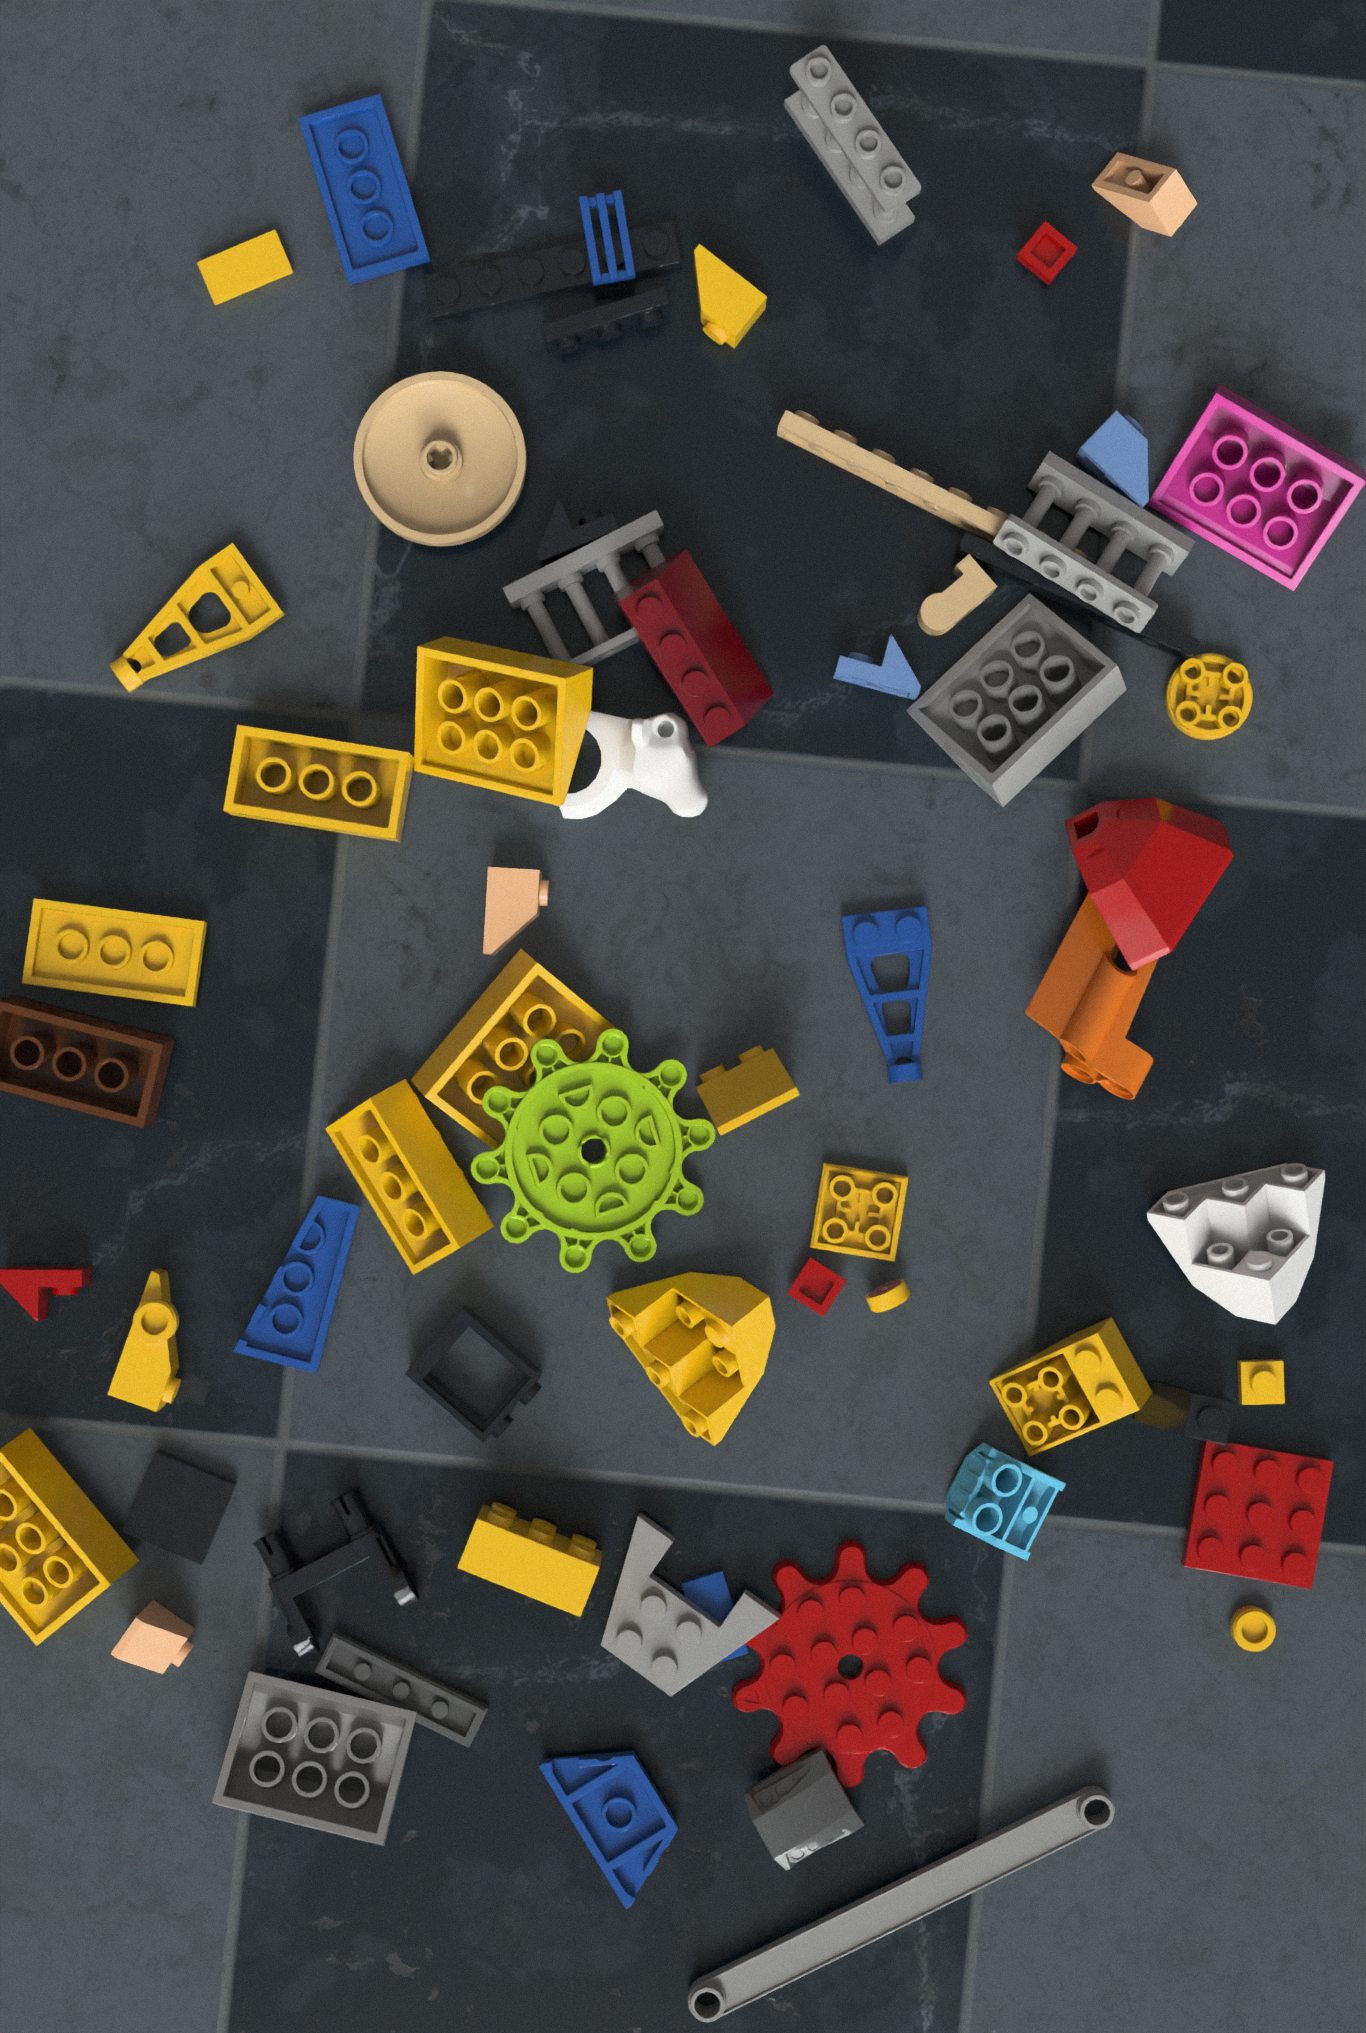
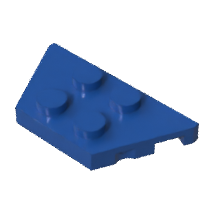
M634 1751L543 1759L539 1762L538 1767L625 1909L629 1908L635 1901L636 1894L647 1876L651 1875L659 1862L660 1855L669 1846L679 1829L678 1822Z

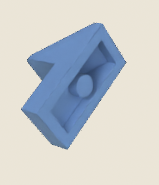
M890 634L887 640L880 666L873 664L874 658L861 653L849 652L848 657L839 656L833 676L834 679L911 700H916L921 685L892 634Z

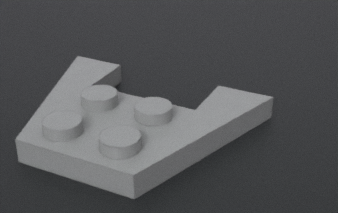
M640 1513L635 1524L601 1646L669 1696H672L779 1620L781 1614L750 1591L745 1590L722 1623L652 1573L675 1538Z

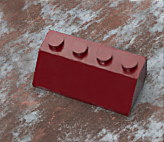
M683 548L612 594L698 735L709 748L745 726L774 694L686 548Z

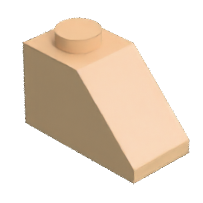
M1119 152L1116 153L1092 183V187L1098 194L1140 227L1170 237L1183 224L1184 220L1198 204L1175 168Z
M488 867L483 954L495 956L540 915V906H548L549 880H542V872L540 870Z
M153 1599L134 1619L111 1652V1655L125 1662L163 1674L171 1663L179 1667L194 1645L187 1640L195 1628Z

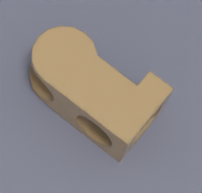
M970 554L962 559L953 570V574L958 579L942 593H934L928 596L920 606L917 619L920 628L925 633L938 636L948 632L987 599L997 588V585Z

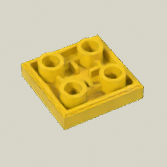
M823 1162L809 1247L895 1262L909 1177Z

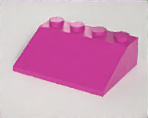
M1219 384L1147 505L1294 591L1366 483V470Z

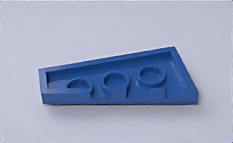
M321 1194L317 1196L293 1240L291 1248L275 1273L261 1303L257 1306L249 1325L233 1352L313 1373L319 1372L362 1205Z

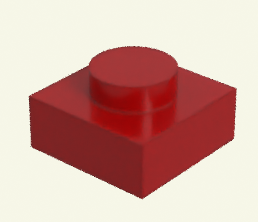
M1045 221L1020 250L1016 259L1049 286L1075 255L1078 247Z
M809 1256L786 1293L824 1317L847 1280Z

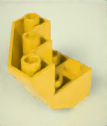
M696 1272L680 1274L609 1295L606 1299L611 1314L609 1322L613 1330L623 1339L640 1362L649 1379L658 1387L680 1417L686 1430L694 1437L701 1436L713 1446H716L723 1439L764 1374L776 1327L770 1297L740 1277Z

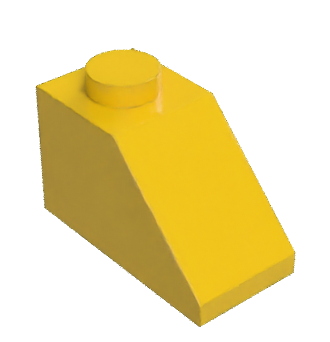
M699 244L694 250V269L701 323L705 325L703 331L716 343L723 345L726 342L735 348L766 309L767 296Z

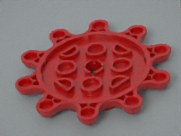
M847 1540L837 1547L834 1568L824 1578L816 1579L808 1576L801 1566L792 1560H783L774 1567L772 1581L781 1595V1605L777 1611L781 1614V1617L745 1643L747 1647L752 1648L759 1655L760 1667L754 1676L738 1682L733 1687L731 1697L734 1706L739 1711L747 1713L766 1709L772 1711L777 1716L780 1722V1729L770 1745L771 1758L777 1765L781 1767L787 1766L808 1750L824 1746L831 1757L832 1769L841 1786L853 1788L863 1780L866 1758L876 1750L884 1749L890 1751L904 1767L917 1768L926 1761L928 1755L927 1746L918 1732V1724L921 1718L926 1713L932 1711L954 1715L960 1713L967 1704L966 1691L958 1683L943 1677L940 1672L939 1663L945 1652L963 1645L968 1636V1628L960 1617L952 1615L933 1619L927 1617L922 1612L920 1597L927 1588L930 1579L929 1572L923 1564L910 1561L905 1563L893 1577L885 1580L878 1579L872 1576L868 1570L867 1553L863 1545L858 1541ZM853 1654L861 1659L862 1668L855 1677L845 1676L838 1670V1663L843 1656Z

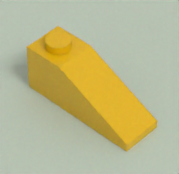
M158 1268L151 1271L139 1306L148 1300L156 1298L172 1303L167 1270ZM132 1323L107 1395L155 1412L163 1408L166 1402L172 1404L181 1383V1379L175 1377L179 1368L176 1335L174 1334L171 1338L161 1343H148L139 1338Z

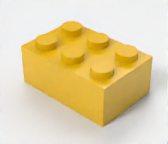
M493 1502L490 1507L483 1504L457 1568L581 1617L600 1569L603 1551L595 1549L597 1543L578 1534H573L570 1539L555 1533L557 1529L555 1525L538 1518H533L530 1523L515 1517L517 1511L507 1505Z

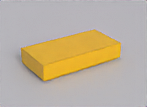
M275 229L197 262L215 305L294 273Z

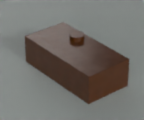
M7 995L0 998V1090L144 1128L156 1120L175 1038L21 997Z

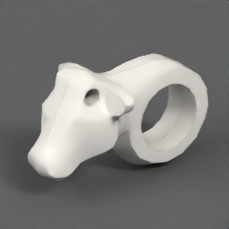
M591 710L586 730L597 740L601 750V767L596 779L587 788L576 793H567L565 803L559 806L563 818L583 819L596 815L616 801L627 788L636 789L650 797L665 802L675 814L681 817L698 816L706 809L709 801L708 794L699 778L697 758L689 739L686 721L673 712L647 719L634 718L633 720Z

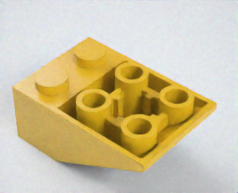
M1112 1317L1070 1335L989 1380L1029 1457L1139 1411L1153 1393Z

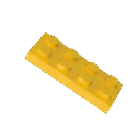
M34 898L22 984L196 1007L207 922Z

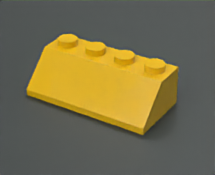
M406 1079L372 1096L325 1128L413 1275L494 1227L484 1206L478 1200L462 1169L455 1162L440 1133L434 1127L420 1104L419 1098L413 1092Z

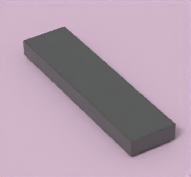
M337 1630L333 1633L315 1670L316 1673L374 1702L417 1712L415 1722L468 1748L489 1708V1705Z

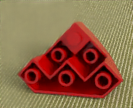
M1158 798L1105 801L1065 821L1070 847L1089 894L1132 970L1173 951L1234 857L1226 827L1222 822Z

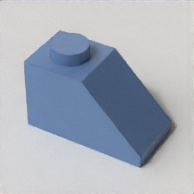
M1116 410L1084 443L1074 458L1099 482L1141 508H1144L1149 501L1148 440L1142 435L1144 431L1135 419L1129 415L1123 417Z

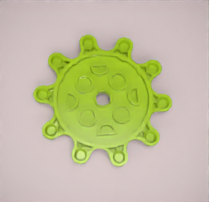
M618 1029L603 1031L598 1036L593 1055L583 1062L569 1060L564 1055L561 1046L552 1039L544 1038L538 1040L531 1048L530 1053L531 1061L536 1069V1080L532 1087L526 1091L516 1092L504 1086H493L487 1089L482 1098V1106L485 1112L503 1124L505 1138L497 1149L479 1153L473 1158L471 1173L482 1184L504 1183L514 1193V1205L501 1220V1234L507 1241L517 1244L524 1242L538 1230L547 1229L553 1231L560 1239L559 1261L561 1266L571 1273L584 1271L591 1262L595 1246L606 1239L619 1242L628 1257L633 1261H648L654 1256L657 1248L656 1240L651 1231V1222L654 1216L661 1210L666 1209L675 1210L686 1216L694 1215L699 1212L704 1203V1195L701 1189L684 1178L682 1163L688 1154L709 1148L715 1140L716 1132L714 1126L709 1121L703 1118L683 1119L674 1111L673 1098L686 1082V1068L678 1060L668 1059L661 1062L650 1072L640 1073L630 1067L627 1059L629 1048L627 1036ZM589 1139H600L605 1147L604 1155L601 1159L595 1162L583 1159L581 1154L582 1144Z

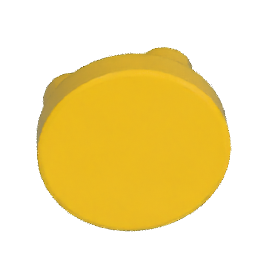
M1206 653L1187 659L1174 670L1165 689V706L1173 724L1184 734L1200 740L1219 739L1238 729L1247 718L1252 705V687L1246 668L1242 664L1236 663L1232 659L1220 654Z

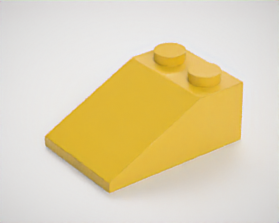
M760 1044L738 1055L741 1064L727 1071L723 1064L699 1075L703 1083L696 1086V1089L720 1135L800 1095L796 1085L773 1048L764 1051Z

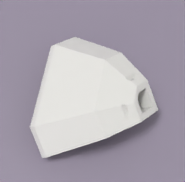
M1284 1163L1171 1190L1147 1212V1218L1195 1288L1235 1316L1276 1325L1296 1302L1314 1258L1325 1184V1170L1306 1167L1301 1163Z

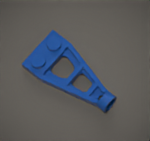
M927 906L841 917L846 961L887 1063L889 1084L922 1080V1068L919 1060L932 954ZM900 953L906 955L910 961L909 979L906 987L901 991L890 993L881 990L871 970L872 960L877 956ZM905 1000L910 1004V1029L905 1034L892 1035L886 1028L882 1006L886 1002ZM901 1056H906L911 1060L909 1064L896 1065L895 1062Z

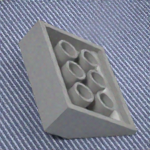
M1029 593L907 709V712L982 790L1004 807L1127 689L1119 667L1115 662Z
M249 1671L212 1803L385 1846L417 1712Z

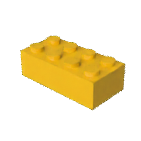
M237 725L223 811L233 816L401 843L414 757L409 752Z

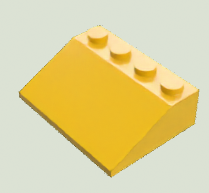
M448 636L417 646L414 771L557 806L563 805L591 712L593 668Z
M520 949L413 1076L411 1082L424 1097L494 1150L503 1143L505 1129L503 1124L488 1115L482 1106V1098L487 1089L500 1085L512 1091L522 1092L531 1088L536 1080V1069L531 1061L530 1053L531 1048L538 1040L544 1038L552 1039L561 1046L564 1055L569 1060L583 1062L593 1055L598 1036L607 1029L617 1028L524 950Z
M28 1428L0 1449V1602L35 1645L38 1646L140 1560L33 1430Z

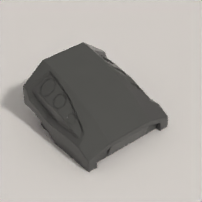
M824 1746L799 1757L787 1766H782L765 1779L747 1788L744 1794L754 1826L773 1859L786 1871L813 1852L854 1833L864 1826L866 1822L862 1813L858 1814L836 1777L827 1759V1751Z

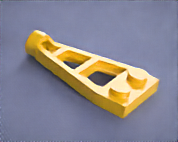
M231 543L197 567L123 655L109 664V666L130 693L151 678L251 640L285 614L236 546ZM212 592L217 594L231 614V620L223 628L210 633H201L195 630L190 623L189 612L202 595ZM175 622L181 624L191 639L189 646L171 656H162L154 644L156 637L170 624ZM133 660L138 661L141 665V671L138 673L131 665Z

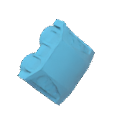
M983 1442L965 1457L947 1493L945 1520L953 1526L999 1549L1028 1560L1031 1554L1028 1550L1058 1491H1063L1066 1483Z

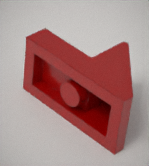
M5 1266L0 1268V1284L36 1321H41L48 1318L49 1287H52V1295H77L79 1287L92 1284V1267Z

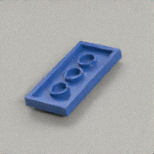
M380 93L299 117L300 126L349 286L430 262L429 253Z

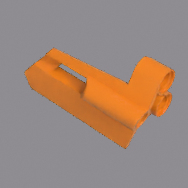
M1088 892L1025 1013L1055 1036L1064 1047L1066 1056L1061 1064L1063 1071L1081 1082L1088 1084L1098 1082L1112 1094L1124 1099L1133 1100L1146 1078L1154 1059L1146 1051L1125 1037L1158 959L1132 971H1124L1116 966L1113 961L1119 951V947Z

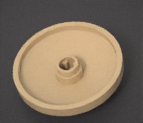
M443 371L427 372L397 382L384 391L367 410L360 423L354 444V471L365 502L373 514L388 529L418 544L438 547L454 546L473 541L485 535L500 524L510 513L520 496L525 481L527 468L526 446L515 414L503 398L493 389L463 374Z

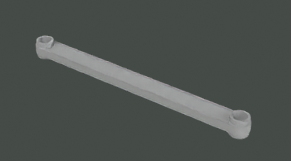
M1091 1785L1086 1786L723 1967L699 1977L692 1983L688 1991L689 2010L701 2022L709 2023L1029 1864L1100 1829L1106 1828L1114 1818V1802L1103 1788ZM1095 1799L1104 1801V1807L1100 1813L1096 1815L1084 1813L1085 1807L1090 1801ZM710 1992L715 1994L718 2000L713 2005L706 2006L698 2003L696 1998L701 1993Z

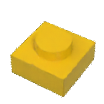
M1237 1360L1239 1404H1285L1283 1360Z

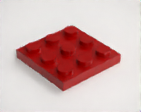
M1203 1440L1181 1564L1184 1567L1312 1589L1334 1462L1326 1458L1227 1441V1445Z

